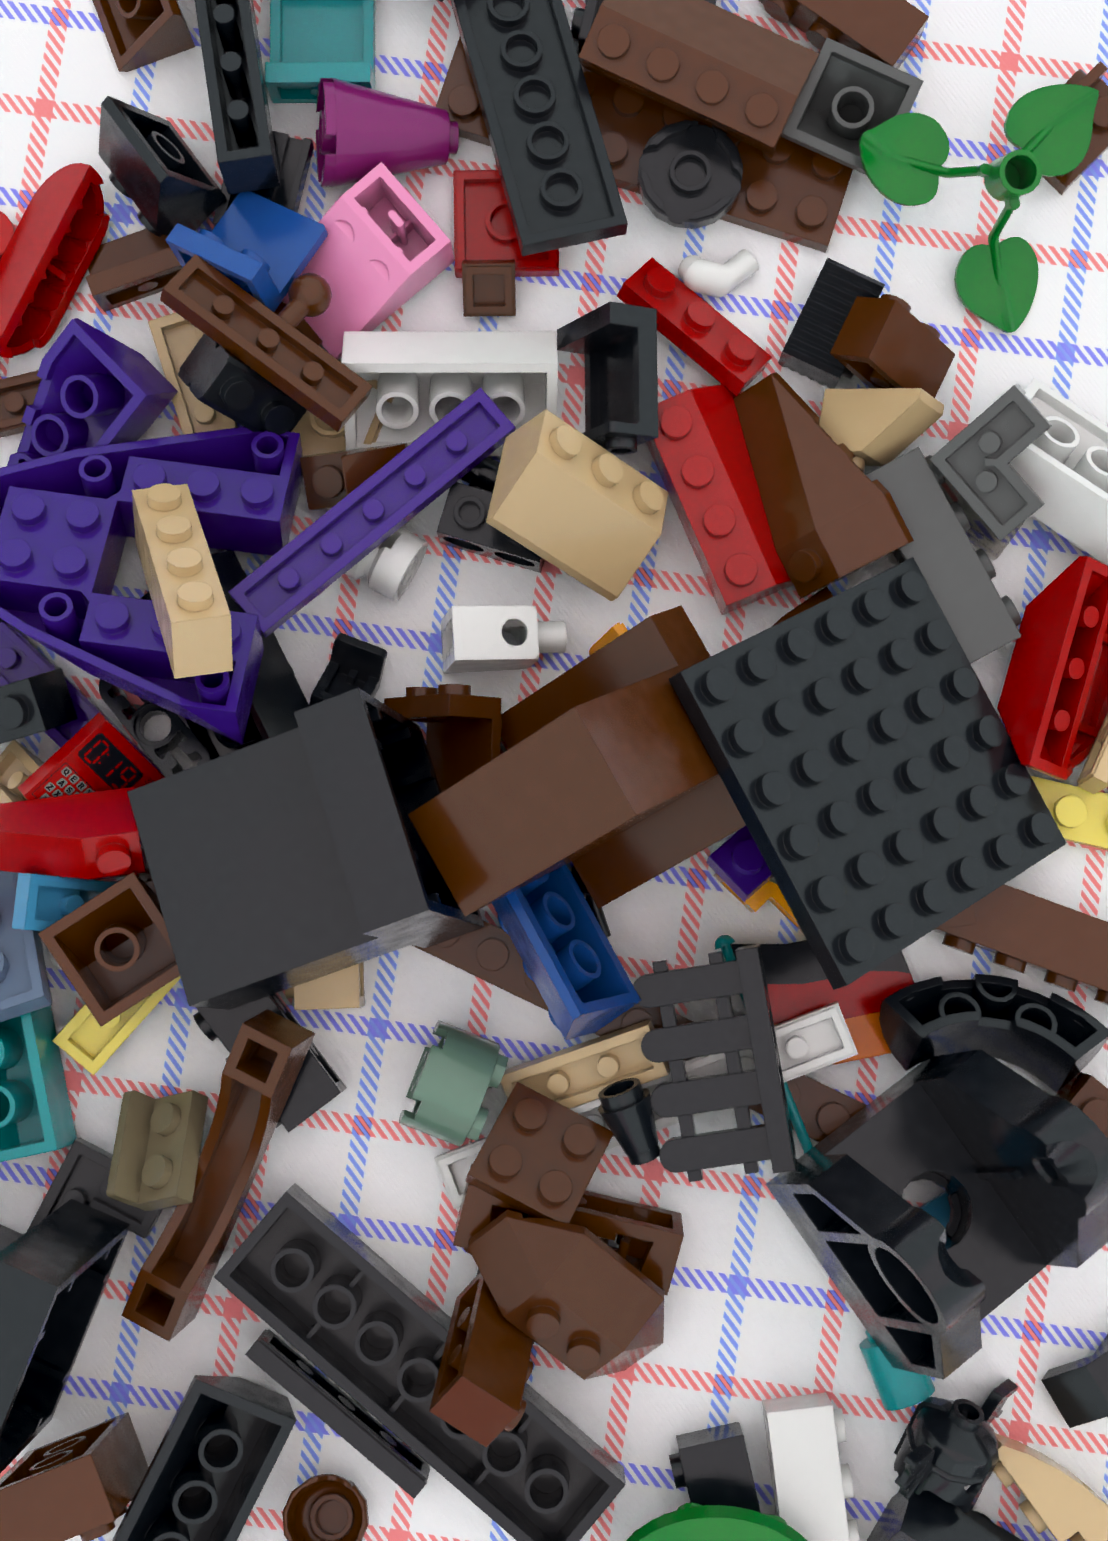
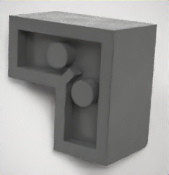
M1020 385L1012 386L930 458L933 464L1000 541L1045 504L1010 464L1015 457L1052 427L1027 398L1025 390Z

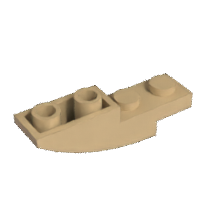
M995 1433L999 1447V1459L993 1471L1005 1488H1008L1014 1482L1026 1498L1018 1506L1038 1534L1048 1528L1057 1541H1066L1067 1539L1070 1541H1108V1505L1089 1486L1045 1454L1019 1441Z

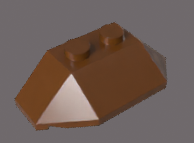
M506 1210L469 1239L468 1249L502 1316L583 1380L625 1371L663 1344L664 1290L586 1227L547 1218H523L522 1213Z

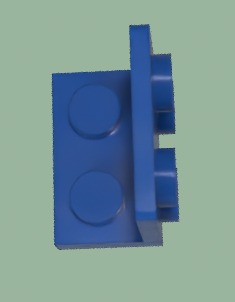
M248 191L239 193L211 232L206 229H200L199 232H196L177 223L165 240L182 267L196 254L271 311L275 312L289 292L291 283L296 277L301 275L328 236V232L323 224Z

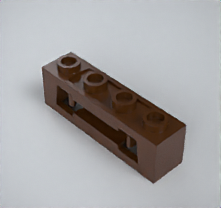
M466 1182L456 1222L453 1246L462 1247L467 1253L471 1254L468 1249V1241L471 1237L506 1210L515 1212L520 1210ZM585 1190L569 1223L586 1227L607 1245L608 1239L615 1241L616 1234H618L616 1243L619 1245V1248H611L664 1290V1295H668L684 1237L681 1213Z

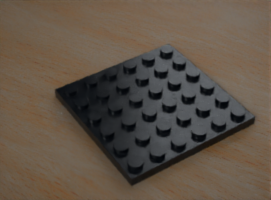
M913 557L669 678L675 693L833 990L854 982L1067 844L1027 768L1021 764L1005 727Z

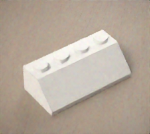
M344 331L341 363L365 381H378L377 389H371L368 398L345 424L346 450L407 443L409 446L480 387L513 423L516 430L545 409L557 416L558 352L556 331ZM394 397L392 403L387 402V399ZM376 413L378 419L383 424L375 443L363 444ZM504 444L489 456H501Z
M1033 378L1025 389V395L1052 427L1010 462L1014 469L1045 503L1030 517L1044 523L1069 540L1074 547L1087 552L1108 566V426L1047 385Z

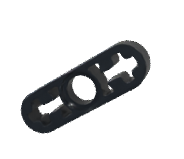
M100 679L99 693L101 698L165 777L183 771L181 764L170 753L177 746L192 761L202 758L196 766L213 759L178 714L141 697L139 698L144 702V705L136 710L123 695L117 696L120 692L117 686ZM155 715L168 716L171 720V730L168 736L156 742L147 740L144 736V726L148 719ZM186 736L187 740L182 741L183 737Z

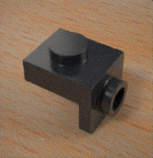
M339 633L333 644L330 662L311 694L309 706L356 688H360L372 697H375L380 687L387 651L349 635Z

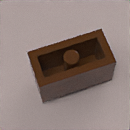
M883 294L881 298L857 296L830 354L869 388H922L935 398L955 357V353L939 339L940 333L932 326L920 322L910 313L911 306L897 296L891 294Z

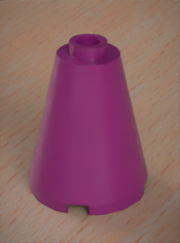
M332 77L319 79L316 112H320L319 130H316V164L318 182H321V187L332 188L357 183L381 162L393 175L446 165L449 154H457L459 144L458 122L449 120L447 110Z

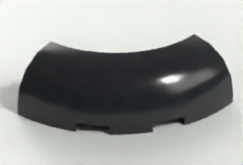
M975 974L971 980L943 981L942 976L914 983L885 998L881 1004L879 1016L883 1037L893 1056L905 1071L934 1056L982 1049L994 1058L1007 1061L1030 1072L1045 1082L1056 1093L1087 1066L1108 1040V1028L1074 1003L1053 992L1048 998L1034 991L1018 987V980L995 975Z

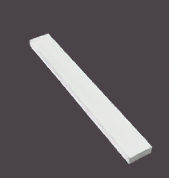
M837 1001L774 1025L784 1082L858 1054ZM752 1049L740 1050L743 1071L755 1069ZM725 1053L684 1060L687 1079L728 1073ZM671 1072L667 1076L641 1084L642 1088L649 1089L651 1097L652 1092L658 1085L672 1082ZM599 1099L570 1108L574 1112L609 1129L598 1112V1107L601 1105ZM653 1111L656 1131L679 1123L678 1116L665 1118ZM703 1113L693 1114V1117H696V1116L701 1115V1114H703ZM614 1135L605 1151L620 1146ZM487 1137L437 1155L434 1158L453 1209L461 1206L466 1186L465 1179L471 1164L474 1163Z

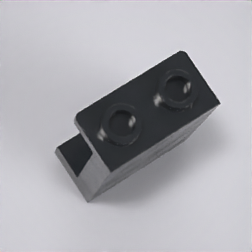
M608 302L557 329V350L584 354L585 432L582 434L613 455L637 452L638 445L658 438L657 309Z

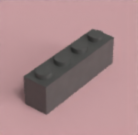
M917 447L866 476L871 481L878 479L890 492L914 540L892 552L898 564L912 557L914 558L971 664L1020 638L1021 634L1016 626L1021 624L1022 621L1012 600L1007 595L1001 598L991 581L992 578L996 577V572L988 555L981 548L975 551L965 532L971 529L968 518L956 501L950 504L940 487V485L945 483V478L930 460L932 455L924 457L920 448Z

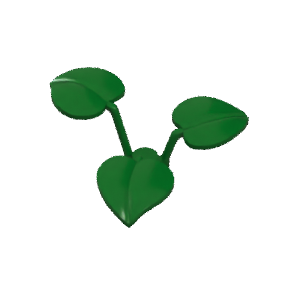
M1056 84L1035 89L1020 97L1011 106L1004 123L1006 138L1019 150H1014L1001 156L990 164L984 163L979 166L953 168L943 167L942 165L946 161L950 149L948 137L940 123L932 117L920 113L896 115L882 124L863 132L859 139L860 158L867 177L880 194L896 204L918 206L930 202L937 193L939 177L959 178L973 176L983 177L987 192L994 199L1005 202L1002 212L988 235L989 245H975L966 250L957 264L954 276L955 289L962 304L975 316L1005 333L1015 332L1030 311L1038 284V262L1032 247L1025 239L1010 237L999 242V236L1013 211L1020 207L1019 197L1032 192L1039 185L1042 176L1054 177L1065 175L1079 166L1084 159L1092 138L1094 112L1099 97V91L1095 88L1076 84Z

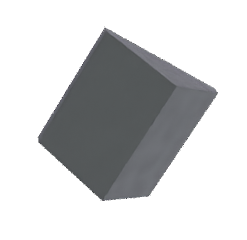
M826 38L782 133V138L866 175L859 152L861 134L896 115L910 113L924 81L830 38Z

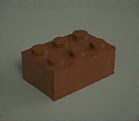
M124 1413L31 1450L0 1478V1541H65L80 1535L82 1541H91L115 1528L114 1521L127 1512L126 1506L133 1500L149 1468L129 1413Z

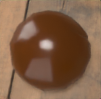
M321 1474L310 1477L291 1491L282 1512L284 1536L288 1541H362L369 1525L367 1499L353 1481L334 1474Z

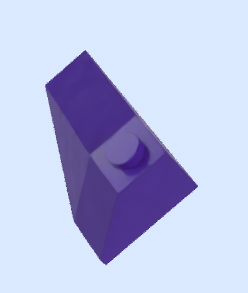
M78 318L72 319L41 361L37 373L41 381L33 405L26 406L21 421L26 426L17 453L10 455L7 466L79 448L138 441L178 391L141 353Z

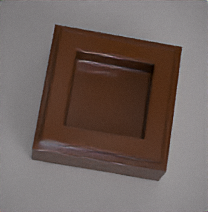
M463 260V317L516 316L515 260Z

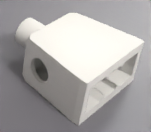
M533 605L451 606L441 620L443 674L528 669L539 660V653H565L567 646L565 622L537 621V609ZM502 631L509 632L514 636L516 646L510 645L504 640Z

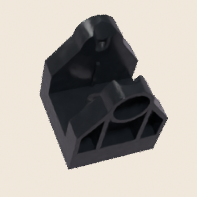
M982 1049L934 1056L922 1062L797 1159L795 1171L781 1172L765 1184L891 1366L943 1380L982 1348L980 1321L1047 1265L1078 1268L1108 1243V1138L1077 1106L1064 1098L1046 1093ZM921 1179L928 1180L939 1187L945 1188L950 1205V1217L946 1227L925 1210L912 1206L902 1198L903 1191L910 1182Z

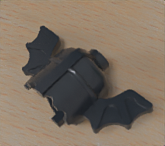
M1008 1378L989 1394L981 1408L967 1399L953 1401L928 1397L919 1403L894 1451L897 1455L894 1462V1471H897L899 1475L895 1480V1483L900 1487L898 1492L909 1501L914 1493L920 1495L922 1491L928 1490L945 1502L958 1506L965 1514L968 1513L977 1502L983 1490L982 1488L992 1474L999 1459V1447L994 1429L990 1426V1423L994 1418H999L1003 1412L1001 1408L1008 1397L1016 1392L1018 1386ZM967 1485H971L967 1490L964 1489Z

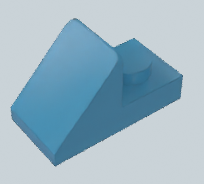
M18 873L12 928L43 931L117 882Z

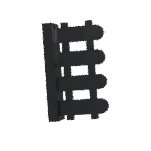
M760 944L738 947L735 950L737 960L725 962L723 951L708 953L709 964L674 970L668 969L667 960L652 962L654 973L642 975L633 984L641 999L637 1004L645 1008L660 1007L663 1027L654 1028L645 1034L641 1042L642 1053L648 1060L655 1063L669 1061L672 1082L662 1083L654 1089L650 1098L651 1107L661 1117L678 1116L681 1136L672 1137L663 1144L659 1154L660 1162L670 1172L679 1173L687 1171L689 1182L703 1180L702 1169L742 1163L745 1174L757 1173L760 1170L758 1161L770 1159L773 1174L796 1170L797 1156ZM743 994L746 1014L733 1016L730 995ZM710 998L716 999L718 1019L678 1025L675 1004ZM752 1049L755 1069L743 1071L740 1050ZM725 1053L728 1073L687 1079L684 1059ZM761 1104L765 1124L752 1126L749 1106ZM734 1108L737 1128L696 1134L693 1114Z

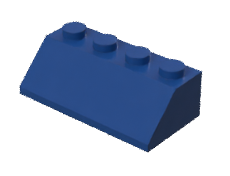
M567 864L492 903L498 914L500 926L510 936L523 960L525 973L538 988L548 1007V1014L552 1023L560 1030L565 1040L597 1032L641 1001Z

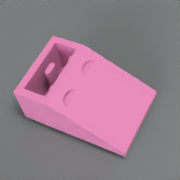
M382 162L342 194L318 222L325 226L328 236L301 275L314 273L323 277L330 286L332 298L328 309L324 313L316 317H305L304 319L323 341L321 346L338 360L342 357L344 331H373L454 262L451 240ZM288 293L282 300L286 305L289 302Z

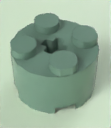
M438 1020L432 1034L441 1037L438 1046L432 1045L431 1048L425 1046L406 1095L407 1098L416 1101L413 1111L402 1110L399 1123L460 1147L466 1138L478 1140L489 1112L488 1109L481 1107L488 1088H498L509 1058L499 1054V1043Z

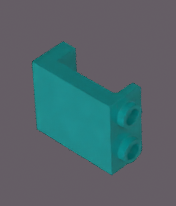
M270 0V62H265V84L272 103H317L320 78L332 77L375 89L376 0Z

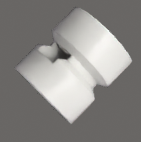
M401 527L345 574L355 580L364 576L367 577L369 588L396 602L404 594L417 573L427 551L428 542Z

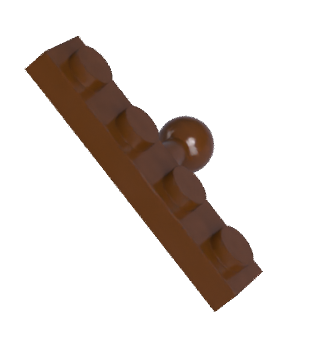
M195 254L164 286L160 301L336 432H339L368 398L373 386L296 329L305 317L319 316L328 309L332 293L327 281L314 273H305L296 277L289 287V302L277 315Z

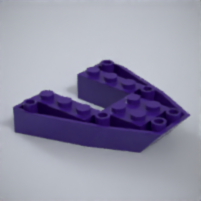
M246 427L79 448L0 468V618L87 673L243 744L264 651L258 614L230 611L233 671L174 679L152 600L111 594L127 537L135 538L132 490L150 488L162 483L172 485L188 484L209 548L273 556L287 545L303 479L300 458L303 457L300 433L285 432L278 435L273 432H253Z

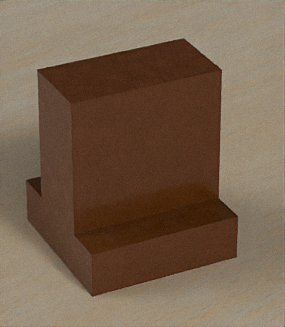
M682 605L649 616L502 713L503 727L501 737L508 750L408 814L465 917L570 862L573 863L599 909L746 826L669 681V678L711 657Z

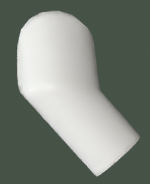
M742 249L724 264L704 258L701 259L697 255H689L681 261L678 274L681 280L684 281V285L693 292L720 298L729 294L759 270V265L748 250Z

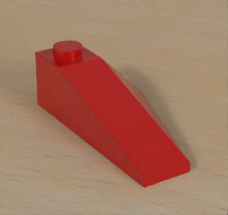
M135 787L0 803V871L88 880L124 877L134 871L138 875L149 873L147 859L127 794L128 791L135 789Z

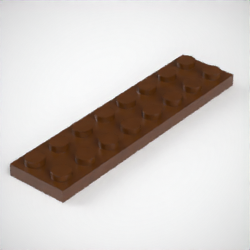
M459 37L436 107L447 110L449 120L458 122L459 137L491 147L461 37ZM582 67L616 185L619 188L641 194L637 184L639 160L648 140L666 125L683 120H697ZM728 135L738 148L743 164L740 193L731 210L721 217L720 220L826 253L853 169L782 137L772 156Z

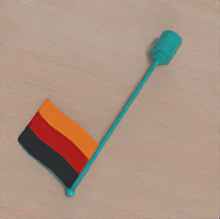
M721 935L716 939L714 946L715 950L721 948L726 961L737 960L735 950L738 947L755 944H732L735 940L731 936ZM807 940L788 944H760L774 1025L837 1001L858 1054L834 1064L892 1053L883 1037L879 1016L881 1004L885 998L900 989L914 984L902 951L849 985L833 990ZM739 994L744 1005L743 994ZM784 1082L790 1120L805 1154L813 1148V1145L788 1084ZM865 1330L867 1338L859 1344V1347L885 1410L894 1411L913 1406L924 1401L935 1392L930 1376L893 1368L868 1331Z

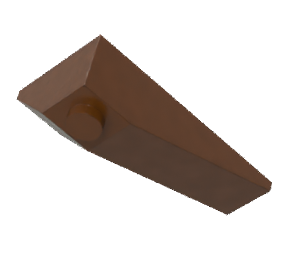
M777 372L770 374L733 398L775 549L800 599L849 576L914 541L890 492L878 479L871 481L852 461L855 455L844 443L837 445L819 426L818 415Z

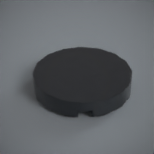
M683 120L666 125L648 140L639 160L637 184L644 204L656 218L673 227L696 229L715 223L731 210L740 193L743 164L738 148L724 131L713 125L710 128L706 125L698 124L699 121Z

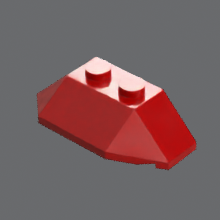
M1079 556L1026 606L1019 629L1021 637L1016 639L997 707L1021 764L1060 780H1067L1073 773V768L1084 761L1089 755L1108 712V566L1089 556Z

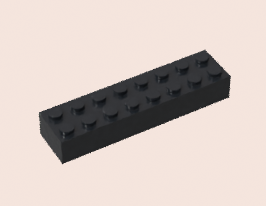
M296 1183L283 1194L214 1276L217 1281L516 1541H580L626 1485L624 1467L527 1383H525L523 1393L526 1409L521 1420L512 1431L507 1432L503 1430L487 1447H484L429 1412L451 1317Z

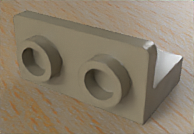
M135 1090L125 1092L121 1104L108 1178L107 1196L144 1211L192 1203L208 1097L193 1090L157 1099Z

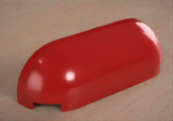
M84 163L70 164L59 169L45 180L32 197L0 259L1 357L13 358V356L24 354L34 347L41 349L49 342L106 234L110 217L108 214H104V200L100 187L104 182L91 165Z

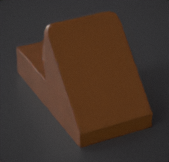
M400 443L301 457L300 461L308 509L332 508L404 450L408 444Z

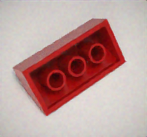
M722 384L689 389L659 402L658 438L650 440L646 444L669 492L671 501L720 613L724 615L790 587L793 583L775 549L733 398L736 395Z

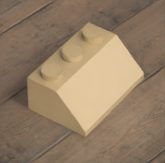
M545 409L505 438L486 523L609 601H613L620 596L660 537L669 492Z

